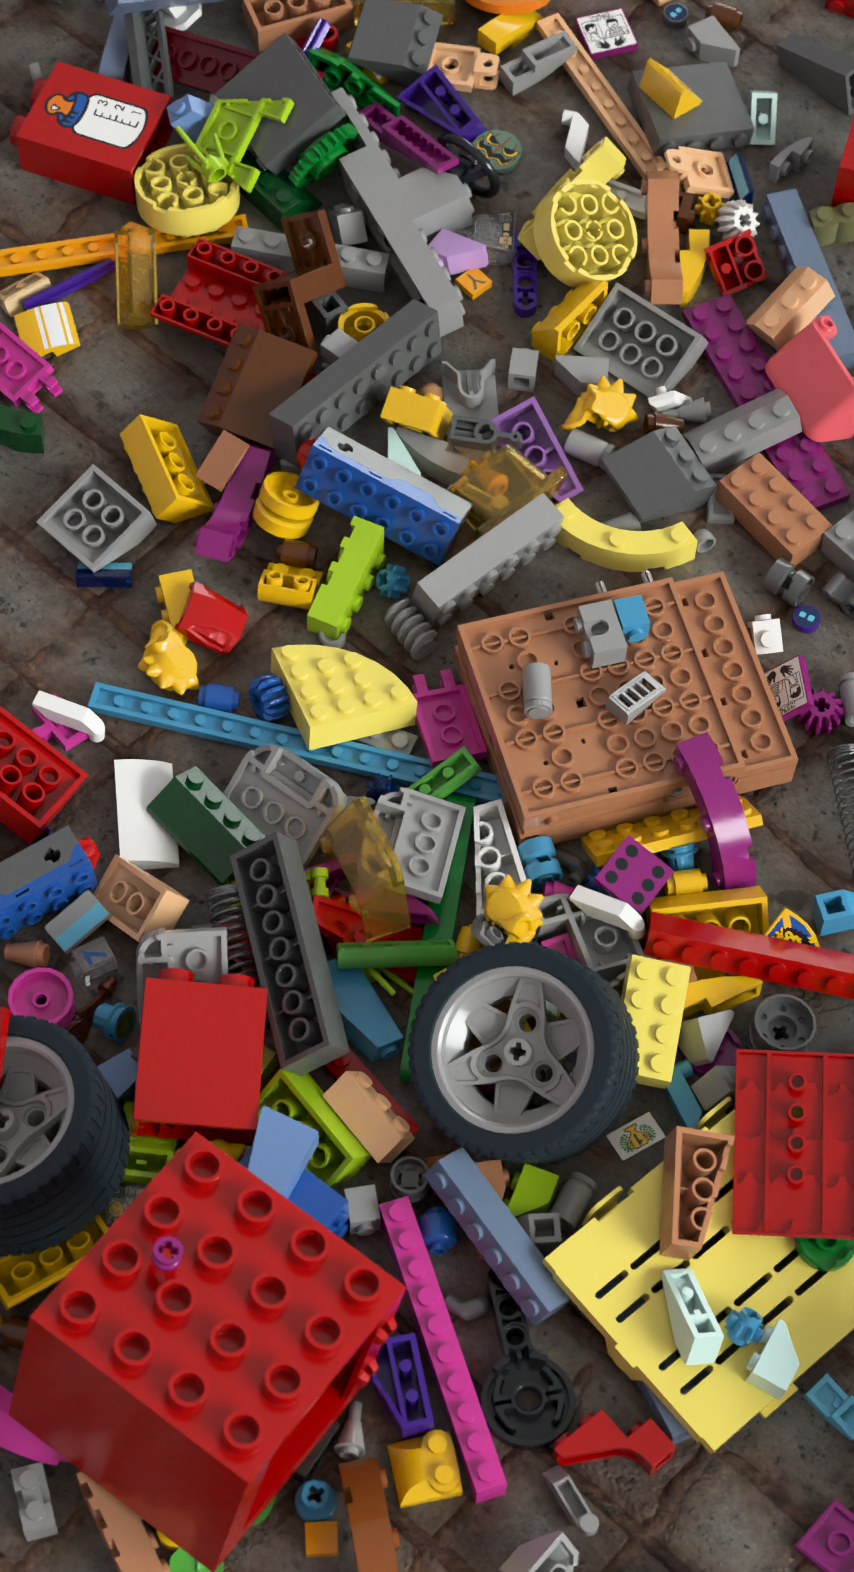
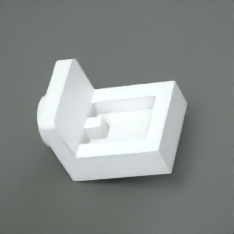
M771 614L756 615L754 616L755 621L747 622L748 628L751 627L752 643L757 655L783 652L779 618L771 619Z

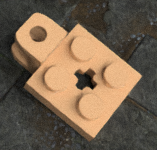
M435 42L428 70L436 64L457 91L471 93L473 84L476 89L493 90L497 88L499 81V70H497L499 65L498 56L481 53L478 47ZM487 62H490V63L493 64V65L490 66V67H485V66H484V64L487 63ZM450 65H455V69L447 68H449ZM488 76L493 78L491 81L484 80Z
M678 146L677 149H669L664 153L667 163H658L655 166V171H677L679 187L683 183L686 193L705 195L710 192L730 199L734 194L722 152Z

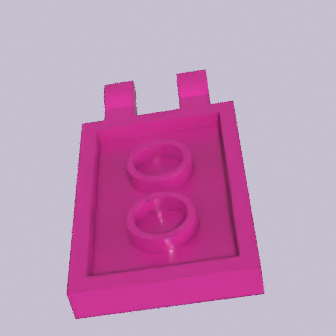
M0 322V394L16 407L23 402L31 412L40 413L44 408L38 403L39 399L34 394L44 386L56 398L63 389L58 385V380L51 375L54 372L52 365Z
M451 668L440 670L441 680L438 682L440 689L428 690L424 673L413 675L414 685H412L411 689L412 695L417 701L416 723L431 768L438 766L463 746L475 760L487 758V749L464 684L455 685Z

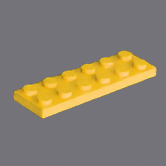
M739 796L748 828L763 825L760 812L744 796ZM694 808L690 810L677 809L672 811L670 815L662 817L650 816L642 822L635 824L622 823L617 825L615 829L607 831L594 830L587 836L580 838L584 851L596 866L600 867L607 863L628 835L651 853L706 840L707 835L699 824V810Z

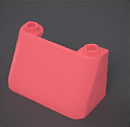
M820 316L812 320L771 356L765 365V372L774 387L786 393L797 410L804 434L815 442L849 439L854 436V377H851L828 341L837 334V327L830 316Z

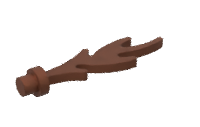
M108 976L105 981L100 982L97 987L99 993L88 1004L74 1012L75 1015L80 1016L79 1019L73 1021L65 1028L82 1045L89 1034L92 1018L97 1007L103 1004L106 997H112L116 992L115 987L118 982L113 977Z

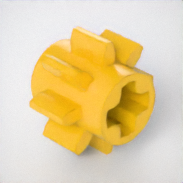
M708 192L703 197L698 196L697 204L694 208L696 210L695 215H700L699 222L713 225L717 222L715 219L720 217L718 210L724 207L726 203H721V195Z

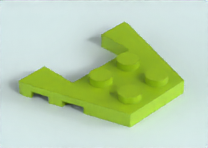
M261 98L260 101L217 99L195 146L205 156L214 155L218 157L212 137L216 133L224 156L229 162V165L225 167L227 169L226 174L246 192L251 193L261 172L257 168L240 163L262 117L285 124L295 103L290 98H282V100Z

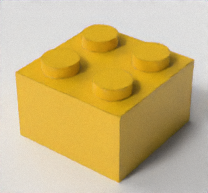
M400 385L399 389L390 387L380 418L394 429L400 427L444 441L453 415L446 407L447 404L440 401L441 398L431 393H425L424 396L415 393L416 390L407 386Z

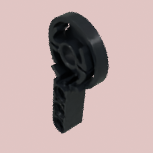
M491 1268L487 1277V1293L502 1358L492 1367V1371L484 1382L481 1393V1409L489 1431L500 1442L519 1450H539L555 1443L568 1430L575 1411V1391L565 1371L555 1362L549 1360L548 1355L539 1353L532 1347L525 1314L504 1286H497L493 1282L498 1276ZM509 1306L516 1313L506 1316L500 1312V1309ZM515 1335L520 1337L523 1342L519 1345H512L506 1339L509 1336ZM542 1376H544V1377L549 1381V1383L551 1384V1386L548 1384V1382H547ZM523 1391L534 1392L540 1398V1405L534 1410H524L516 1402L518 1394ZM495 1418H497V1420L499 1421V1423L505 1428V1430H506L508 1433H510V1434H513L514 1432H516V1433H515L514 1435H509V1434H507V1433L504 1431V1429L498 1424V1422L496 1421Z

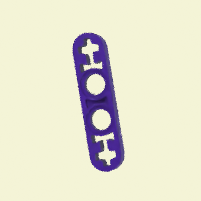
M519 229L513 235L512 245L513 309L519 317L528 318L533 316L537 310V259L528 249H522V243L517 239L521 231ZM528 259L531 261V264L529 266H521L518 264V261ZM521 280H528L532 283V285L529 287H522L518 284V282ZM528 296V307H524L522 303L523 297Z

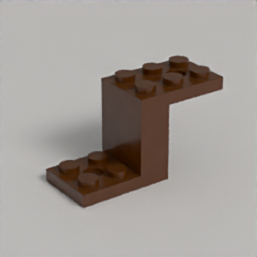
M325 209L281 218L295 270L253 286L265 331L317 353V347L304 303L346 287ZM308 234L312 238V244L308 241ZM287 329L291 332L292 338L288 336Z

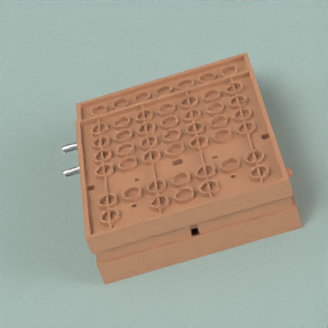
M647 570L646 575L644 571L641 573L643 584L607 591L604 582L600 581V586L598 582L595 583L598 594L457 625L456 639L458 646L454 647L453 664L460 684H464L487 749L486 759L491 773L496 776V783L500 788L501 797L505 803V813L517 846L530 838L538 836H549L552 838L553 844L587 836L594 830L607 831L615 829L617 825L622 823L635 824L642 822L650 816L662 817L670 815L672 811L677 809L690 810L698 808L683 774L678 773L674 766L673 757L676 756L677 743L708 732L723 759V764L719 766L725 779H732L737 794L792 781L798 757L724 571L674 582L672 577L653 581L650 571ZM641 595L650 620L648 638L635 643L626 642L628 647L625 662L592 668L589 658L585 659L582 653L581 642H584L583 637L581 638V635H577L574 630L573 619L577 617L578 606L610 599L613 603L615 599ZM530 663H544L551 668L553 713L544 719H532L524 714L522 668ZM646 671L666 690L628 725H625L605 708L607 698L620 687ZM646 682L642 683L651 692L654 690ZM639 688L635 689L643 697L646 696ZM629 694L634 701H639L632 694ZM622 700V702H623L625 705H627L628 707L631 706V705H630L629 703H627L625 700Z

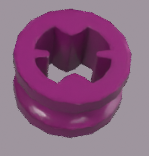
M170 1236L158 1239L153 1247L152 1263L162 1271L176 1269L181 1263L184 1252L183 1245L179 1240ZM164 1248L170 1249V1254H173L171 1259H165V1255L162 1253Z

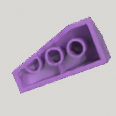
M534 396L489 420L496 424L498 431L508 433L517 431L521 433L523 438L522 448L515 449L512 445L499 444V446L525 471L530 470L534 479L559 503L584 491Z

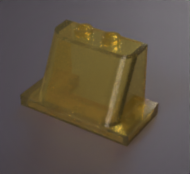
M509 443L495 453L491 450L480 459L481 464L477 467L469 466L459 475L460 479L448 491L473 504L466 518L467 522L475 530V534L470 542L472 544L540 494L544 493L548 498H551L560 491L568 473L561 465L551 474L547 475Z

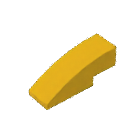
M536 11L515 15L501 14L478 29L477 43L496 56L507 47L513 50L537 31L536 22L544 19V17Z
M689 230L687 250H680L678 263H681L683 276V297L680 308L687 307L701 284L707 261L703 249L709 246L710 230Z
M722 976L688 983L682 1020L702 1010L706 1015L730 1010L760 995L763 982L760 979L746 976Z

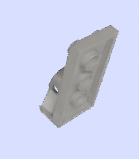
M491 359L481 370H456L447 361H442L443 402L447 404L446 407L453 415L491 420L499 415L495 381V359ZM452 415L446 432L448 452L470 458V460H474L477 464L502 463V448L499 445L491 451L452 446L449 439L453 420ZM491 432L483 433V439H490L492 437Z

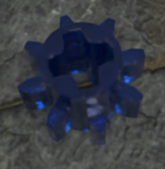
M377 773L375 782L372 780L367 781L366 787L369 791L366 792L365 797L372 798L377 804L381 795L384 796L386 795L384 793L398 792L401 785L394 784L392 780L393 775L382 777L380 773Z

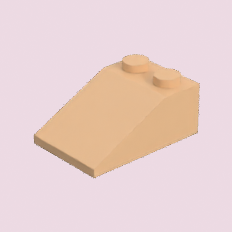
M115 854L100 880L99 886L96 887L93 893L110 913L111 917L108 920L138 942L141 941V937L145 933L154 929L165 927V930H173L190 901L172 887Z

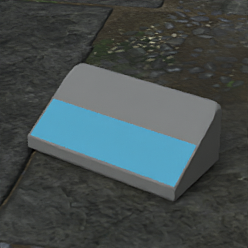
M86 890L46 924L44 928L62 950L68 954L107 921L111 915L91 891Z

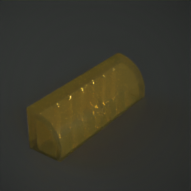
M130 221L114 231L117 326L134 330L148 329L158 325V319L150 316V311L158 301L155 230Z

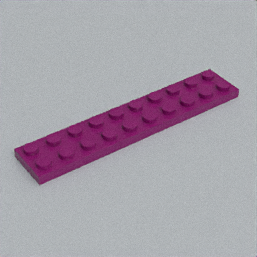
M730 294L683 310L682 318L686 325L702 335L709 343L703 354L735 408L776 389L765 372V365L769 358L750 327L746 325V320ZM803 430L762 451L765 458L818 511L849 501L851 494L821 444L809 439Z

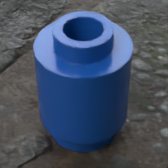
M215 683L200 686L198 706L233 713L234 709L239 708L240 692H236V686Z

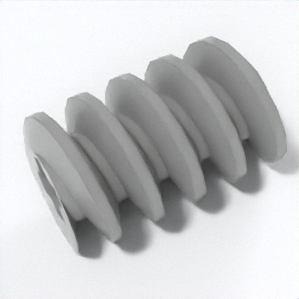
M405 598L388 608L383 614L382 620L385 621V625L391 629L397 640L404 644V648L407 652H410V656L414 660H420L430 655L436 649L437 641L434 640L437 637V632L430 630L431 625L428 622H423L424 616L417 614L418 609L415 606H411L412 601L409 598Z

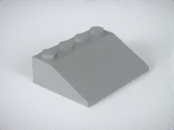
M616 283L573 349L584 357L609 358V373L619 379L621 378L625 383L650 398L657 395L655 389L665 386L667 392L671 391L695 365L709 343L696 331L621 284Z

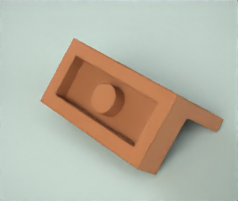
M223 430L195 476L211 488L222 492L250 445Z

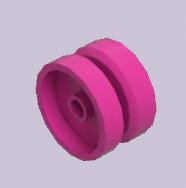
M33 968L19 975L9 988L8 1006L11 1010V1017L23 1015L25 1018L27 1016L36 1017L37 1020L41 1018L48 1020L49 1023L53 1022L64 1029L76 1020V1015L74 1014L76 1011L74 993L70 981L61 972L51 968Z

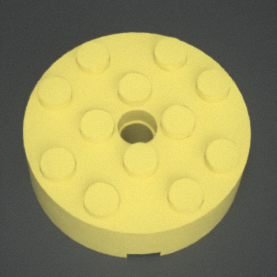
M185 143L159 149L147 156L146 162L141 168L138 167L135 172L134 183L137 209L141 218L158 231L188 238L192 235L215 232L230 221L239 208L240 191L239 185L227 174L218 182H207L205 177L183 158L184 155H188L202 166L199 158Z
M592 179L572 181L546 196L540 203L534 218L533 233L539 258L559 281L573 288L591 281L605 280L609 282L621 276L627 271V267L630 261L634 259L637 250L636 226L628 206L623 199L618 200L610 192L611 188Z

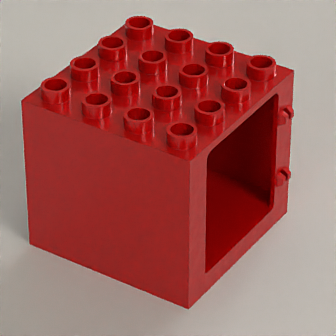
M195 1132L30 1316L8 1415L207 1569L215 1572L320 1441L333 1422L336 1421L361 1388L367 1385L370 1376L375 1375L379 1368L375 1359L381 1345L387 1341L388 1334H392L397 1327L394 1316L407 1287L206 1138ZM165 1236L174 1237L183 1245L184 1252L181 1263L172 1271L158 1269L151 1259L154 1244L158 1239ZM164 1248L162 1253H164L165 1259H171L173 1254H170V1249Z

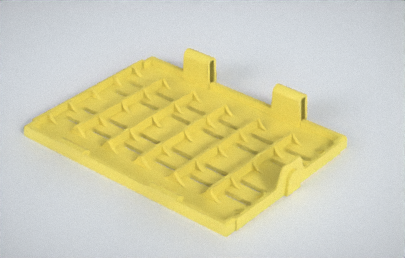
M730 1096L725 1098L698 1122L695 1129L734 1136L735 1109L726 1115V1110L733 1099ZM794 1106L791 1114L794 1118H799L802 1115V1110L800 1107ZM734 1142L727 1157L728 1162L721 1177L719 1191L733 1180ZM663 1161L634 1184L627 1193L629 1196L621 1203H617L618 1198L623 1192L621 1186L615 1188L587 1213L583 1221V1227L545 1257L542 1263L552 1273L553 1280L605 1337L607 1352L616 1365L631 1380L643 1381L697 1443L700 1441L709 1453L712 1454L758 1413L763 1419L767 1418L798 1390L794 1382L854 1330V1255L846 1266L836 1271H828L802 1295L797 1296L795 1290L818 1270L806 1264L799 1255L780 1272L774 1271V1267L796 1249L795 1237L732 1234V1189L713 1204L712 1216L703 1244L720 1230L725 1233V1236L698 1259L691 1258L690 1260L661 1256L659 1255V1250L641 1266L633 1270L630 1265L660 1240ZM681 1263L686 1269L691 1268L715 1317L723 1310L729 1315L732 1309L739 1313L742 1307H748L758 1312L764 1318L783 1300L789 1304L786 1309L763 1329L765 1331L768 1325L773 1328L779 1319L783 1320L786 1323L800 1364L787 1391L779 1400L746 1382L750 1373L746 1366L754 1352L760 1353L764 1346L760 1342L756 1345L750 1341L747 1347L741 1346L720 1365L716 1363L685 1365L682 1357H679L664 1371L658 1368L664 1360L678 1349L674 1341L664 1287L657 1293L651 1291V1288L662 1280V1270L675 1269ZM621 1273L625 1279L601 1299H597L595 1294ZM764 1277L768 1281L743 1304L735 1306L734 1301L759 1279ZM640 1297L645 1300L646 1303L622 1323L616 1321V1317ZM727 1317L718 1324L724 1338L717 1357L734 1343L727 1336L729 1331L725 1328ZM705 1368L709 1375L686 1395H682L680 1389Z

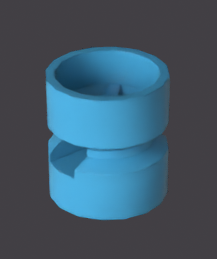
M538 836L530 838L517 846L521 864L525 867L523 870L526 879H531L532 881L531 889H542L545 881H561L563 873L559 860L555 858L556 850L552 838L549 836Z

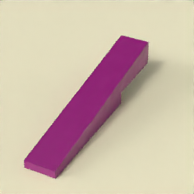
M377 102L358 111L359 114H364L369 125L367 127L368 130L376 133L379 142L433 173L439 175L459 164V159L403 115L396 118Z

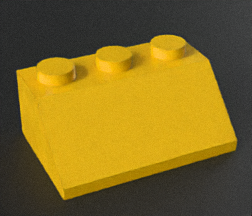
M605 280L591 281L580 284L575 290L571 289L558 306L555 305L551 308L548 316L542 322L539 321L534 325L531 331V347L554 363L556 355H565L578 342L607 298L608 282Z

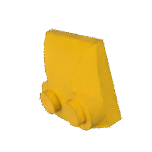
M432 1430L425 1436L387 1445L400 1508L462 1495L460 1472L449 1431Z

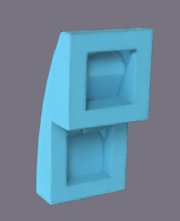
M826 1373L802 1396L834 1428L852 1441L854 1439V1396L848 1397Z

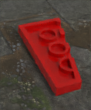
M314 894L311 898L320 933L338 943L422 940L424 929L422 927ZM418 967L384 969L412 984L416 979Z

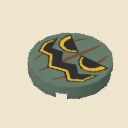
M486 131L477 136L472 143L491 162L496 172H501V175L515 170L521 162L522 147L520 141L506 131Z

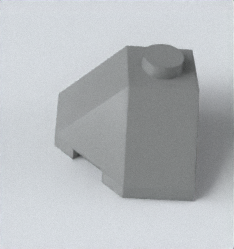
M557 1530L519 1545L499 1568V1571L573 1572L574 1566H578L579 1552L563 1531Z

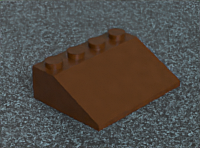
M238 325L197 422L213 435L220 436L223 430L248 444L274 450L269 413L305 385L318 353L265 331Z

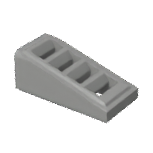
M644 671L613 692L607 698L605 708L622 723L628 725L660 697L666 688ZM646 682L654 690L651 692L642 683ZM639 688L646 696L643 697L635 689ZM629 694H632L639 701H634ZM622 700H625V701H626L627 703H629L631 706L628 707L627 705H625V704L622 702Z

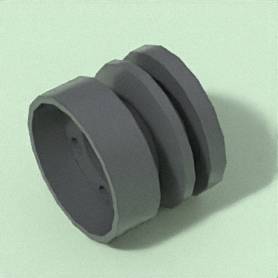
M776 994L767 997L758 1005L745 1037L746 1049L807 1052L816 1031V1017L810 1006L802 999L790 994Z

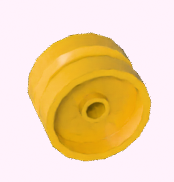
M285 471L273 472L264 479L260 495L255 502L252 512L256 523L266 532L286 539H299L308 533L320 501L295 489L299 475Z

